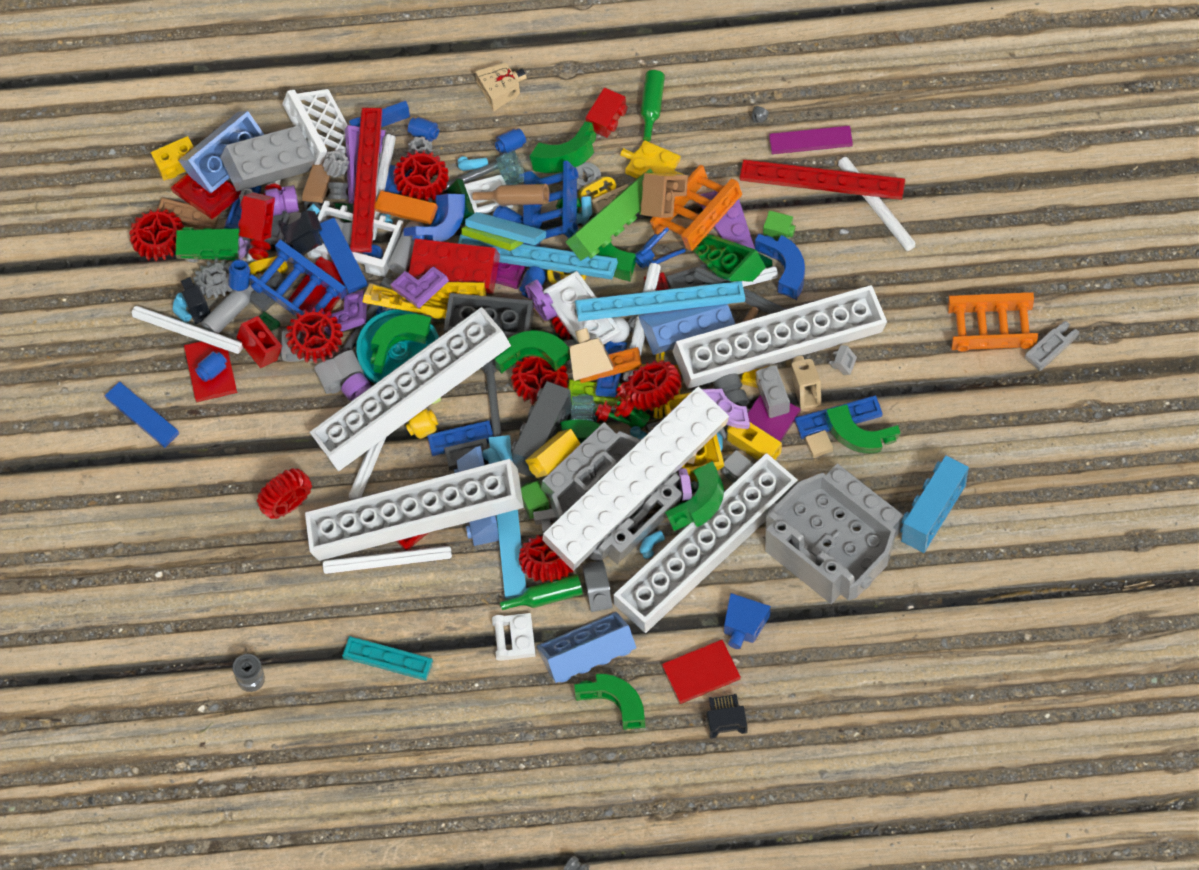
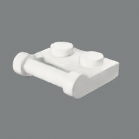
M503 174L464 184L474 212L486 214L495 211L500 206L495 202L477 207V203L488 200H473L472 194L473 192L493 191L501 185H506Z
M531 613L510 616L496 615L492 617V625L495 626L497 643L496 660L503 661L536 657ZM510 625L513 650H506L504 626Z

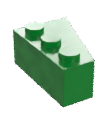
M184 227L182 230H177V259L239 260V229L203 228L202 230H194V228Z

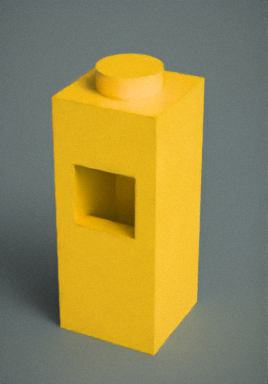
M750 423L748 429L732 426L727 428V441L758 461L766 453L774 460L782 453V443Z
M572 429L560 431L525 461L529 466V470L536 478L548 476L581 443Z

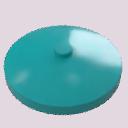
M389 310L370 319L361 330L357 340V360L365 376L376 384L436 341L439 336L432 324L426 344L407 340L392 346L388 352L383 372L380 374L374 372V364H371L374 352L371 351V341L375 333L385 322L394 317L417 313L405 310Z

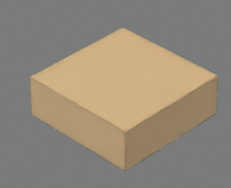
M825 430L805 437L813 458L833 452V446Z

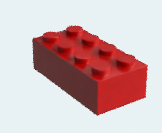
M415 239L409 274L419 280L432 267H435L447 276L448 282L485 283L486 294L494 295L500 253L496 248Z

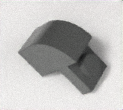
M603 560L582 564L591 612L613 608Z

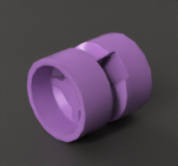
M294 185L283 187L281 191L277 188L265 190L267 196L275 197L273 216L282 215L283 211L287 213L299 212Z
M357 373L344 382L341 390L348 400L352 402L372 386H370V382L364 374Z

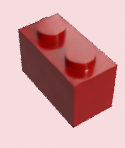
M605 87L603 88L585 117L586 122L593 124L595 133L608 138L610 133L616 130L619 118L623 117L627 112L626 96Z
M254 192L243 196L240 205L242 209L241 219L238 224L240 229L239 236L258 241L271 238L275 197Z
M259 316L241 323L237 340L242 342L244 349L260 369L276 362L282 345Z

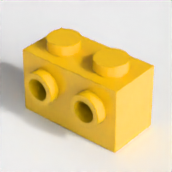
M188 136L151 152L153 162L163 181L173 179L177 175L186 172L178 160L194 148Z

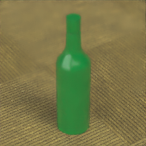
M649 70L645 73L640 110L641 117L645 123L643 140L651 141L653 124L659 119L661 113L665 74L658 70Z
M577 574L563 577L561 580H553L552 583L549 581L531 586L522 595L500 602L502 610L518 606L537 608L583 595L579 577Z

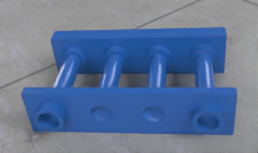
M563 161L562 173L541 179L532 171L524 173V184L550 185L563 181V190L550 193L549 202L563 199V208L541 214L542 205H523V225L541 229L542 222L563 216V226L545 230V239L565 234L570 238L578 231L577 179L579 174L577 169L568 161Z
M281 239L275 245L277 258L259 279L252 274L249 277L253 290L259 294L263 292L294 316L297 313L304 315V312L299 309L300 305L313 289L320 284L326 288V294L314 307L316 312H319L321 308L324 309L333 297H339L343 300L347 295L344 285ZM283 262H291L294 269L276 291L266 285ZM300 273H306L310 276V281L291 303L282 297Z

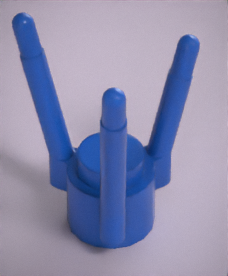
M666 227L658 235L654 234L641 250L635 253L636 263L641 268L646 266L649 268L651 263L659 264L686 251L683 248L653 261L655 255L651 248L669 231V228Z

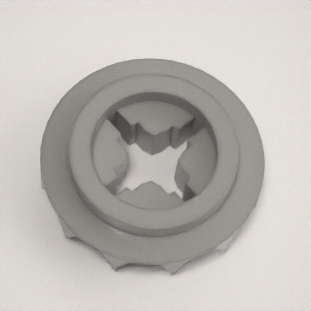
M584 162L576 167L579 174L577 179L578 191L583 186L601 177L599 168L592 163ZM583 172L589 177L587 182L582 179Z

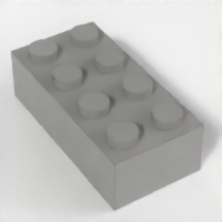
M299 126L226 145L220 156L237 192L245 188H253L309 172L315 162V158Z

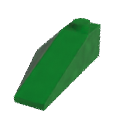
M707 234L693 250L717 277L729 281L753 282L766 268L756 249L711 234Z

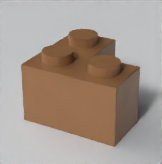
M644 173L641 215L659 218L673 217L675 196H686L688 175Z

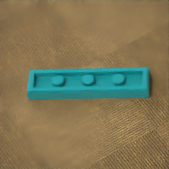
M349 636L342 655L343 659L427 681L433 664L432 658Z

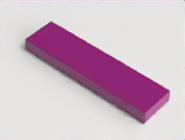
M850 126L769 134L772 155L853 147Z

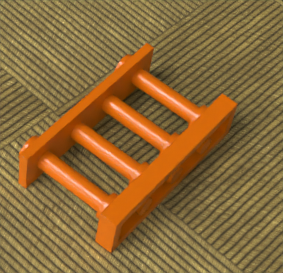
M699 165L688 177L686 196H675L673 217H652L650 220L654 233L658 235L667 227L669 230L681 235L686 249L693 251L743 195L739 183L732 178L724 186L708 179L704 166ZM702 186L718 192V194L710 200L696 192ZM689 200L706 206L700 214L684 208ZM679 214L693 220L688 228H684L671 222V220Z
M1034 293L949 296L948 313L956 314L958 336H953L952 350L964 352L971 349L1019 347L1029 349L1037 344L1038 333H1030L1028 310L1033 309ZM1007 311H1019L1021 334H1009ZM985 312H998L1000 335L987 334ZM964 313H977L979 335L966 336Z

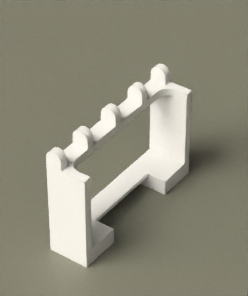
M326 200L318 216L320 223L324 219H328V215L353 221V214L346 212L347 206L342 205L341 209L337 210L330 208V201ZM383 215L380 216L379 220L374 219V227L393 232L383 259L356 252L352 253L358 263L365 265L366 273L386 277L389 270L387 264L400 239L403 221L398 220L396 225L386 223V216ZM323 243L307 253L308 257L318 259L321 256L328 260L330 257Z

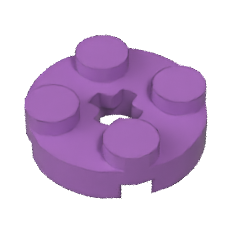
M537 279L525 286L529 299L533 300L534 308L544 321L557 316L555 309L551 305L553 304L552 298L548 293L544 294L542 292L543 288Z

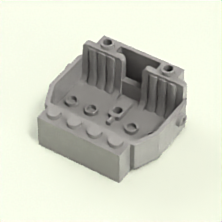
M604 422L543 479L541 490L551 499L550 504L556 520L583 496L577 491L574 482L575 476L581 469L590 466L594 457L604 451L618 463L641 439L620 431L616 434ZM677 473L671 478L666 479L664 484L660 485L657 491H654L650 498L625 522L620 523L618 528L614 529L610 536H607L603 543L589 557L592 560L601 561L608 555L616 564L620 563L667 517L666 511L679 505L682 493L677 489L681 479ZM658 502L662 508L645 523L643 520ZM635 529L637 532L633 535L629 530ZM624 535L625 540L619 541V539Z
M837 463L826 475L822 472L798 482L779 503L775 502L769 508L766 515L765 552L830 604L840 595L847 600H852L867 589L872 581L887 567L895 543V537L900 533L903 526L901 521L904 515ZM842 514L844 517L838 518L836 515ZM858 527L860 530L854 531L853 528ZM830 543L831 545L829 547H826L823 544Z

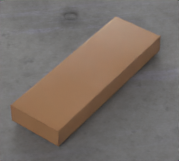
M323 163L312 165L302 194V201L323 203L328 189V182H330L332 177L328 176L327 172L324 171Z
M162 198L158 206L161 212L165 209L169 213L174 212L176 217L181 219L182 224L198 229H215L220 218L219 214L212 220L190 204Z

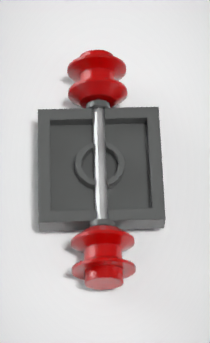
M272 183L266 185L264 190L277 188L281 191L282 188L280 185ZM283 211L282 215L273 216L271 238L258 241L242 237L243 240L251 241L250 245L253 248H250L248 253L253 259L262 260L268 258L269 254L266 251L270 250V244H277L280 239L284 242L285 238L280 225H288L291 213Z

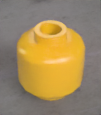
M425 408L411 418L406 427L411 436L415 434L417 438L423 439L435 433L437 430L436 426L439 423L432 409L428 410Z

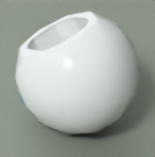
M612 317L622 334L611 340V342H623L629 336V324L621 317Z

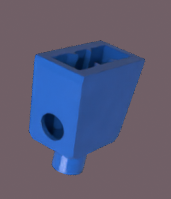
M731 593L724 625V633L731 636L728 645L734 649H741L743 641L754 643L770 617L771 606Z

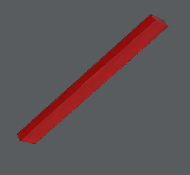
M362 108L350 247L352 252H372L382 108Z
M743 160L739 177L740 181L898 200L903 198L906 182L905 178Z

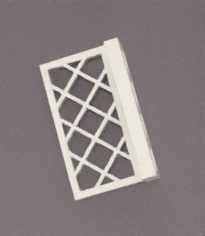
M326 89L299 94L295 90L287 91L282 105L294 127H300L315 158L314 165L322 164L326 154L332 152H327L325 144L339 150V152L345 153L346 156V147L341 144L343 141L346 142L345 128L348 125L330 91ZM325 97L328 103L325 104L317 100V98ZM300 100H306L310 102V107L302 104ZM313 105L324 109L323 113L312 109ZM326 111L333 113L336 119L325 115ZM308 114L318 117V122L310 119ZM321 120L332 124L331 128L320 124ZM334 126L342 129L344 135L333 130ZM317 129L327 133L326 138L319 135ZM329 136L340 139L339 144L328 139Z

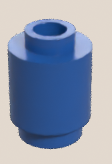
M413 117L408 125V133H411L413 137L419 138L423 136L426 140L432 142L437 139L439 128L435 122L420 117Z
M520 128L512 129L496 137L495 147L499 153L507 152L509 154L523 147V144L526 143L525 135Z
M500 205L493 213L494 217L523 224V216L507 206L503 207Z
M235 260L229 267L228 285L233 290L243 291L249 287L250 267L243 260Z
M532 266L526 271L520 286V291L524 297L529 298L525 286L537 279L543 287L546 279L543 269Z
M212 352L197 364L198 367L195 369V372L204 382L212 380L226 368L225 363L227 360L220 352L217 354Z

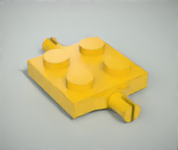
M644 140L640 148L634 153L625 148L621 151L620 156L631 160L625 169V174L636 179L649 169L654 173L682 174L675 171L680 162V155Z

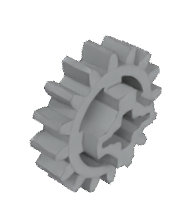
M215 259L212 264L208 261L207 266L201 265V271H195L196 277H193L194 285H199L203 295L206 294L207 298H210L211 295L218 298L219 294L226 296V291H233L228 285L229 275H227L229 274V267L232 262L226 263V260L223 259L219 263Z

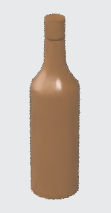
M547 184L501 185L493 191L473 192L472 194L473 200H493L502 206L548 204L550 197Z

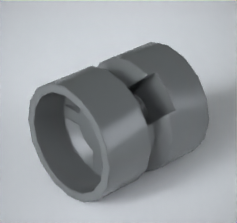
M738 374L725 375L713 383L714 389H723L725 396L736 405L746 406L749 403L745 390L741 389L743 385Z
M243 654L236 658L233 663V672L238 686L246 692L260 689L265 682V675L260 660L253 654Z

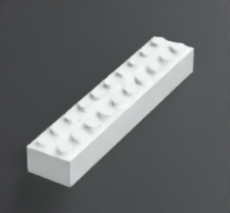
M870 285L676 341L673 354L685 385L689 389L716 381L728 374H741L797 356L881 333L887 320L874 289Z
M481 307L310 431V434L339 472L511 345L500 327Z
M697 387L543 533L542 540L574 571L603 543L607 536H610L614 529L618 528L620 523L625 522L650 498L654 491H657L660 485L664 484L666 479L671 478L727 424L729 416L700 387Z
M766 453L724 492L721 506L712 518L699 527H696L694 522L690 523L614 594V605L643 632H648L766 521L769 508L775 502L779 503L798 483V480Z
M510 459L306 512L309 550L317 560L321 561L521 509L524 506L518 468Z

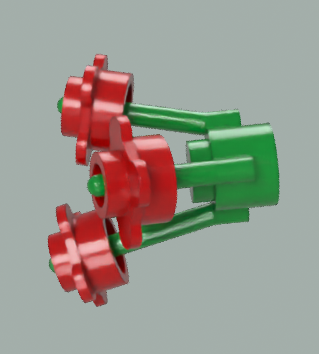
M626 381L623 384L620 383L616 389L618 394L615 397L619 396L620 399L615 404L616 412L614 414L610 412L612 406L607 404V400L604 405L599 404L595 408V416H598V423L600 420L606 422L607 418L611 417L630 427L638 426L642 429L650 418L646 411L634 408V404L630 401L632 397L626 395Z

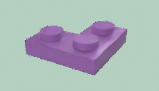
M432 267L419 280L404 271L390 285L395 292L417 308H420L449 280L445 274Z
M364 290L346 295L344 297V310L332 314V317L336 316L338 319L337 323H340L342 326L340 331L366 324L367 303L362 302L365 294ZM326 326L324 330L330 336L331 330Z

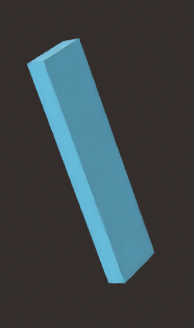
M476 212L465 219L467 227L531 245H536L546 238L545 230Z

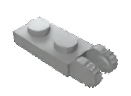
M1064 321L1029 350L1025 355V359L1039 371L1043 370L1077 338L1079 331L1075 329L1064 337L1062 334L1070 325L1067 321Z

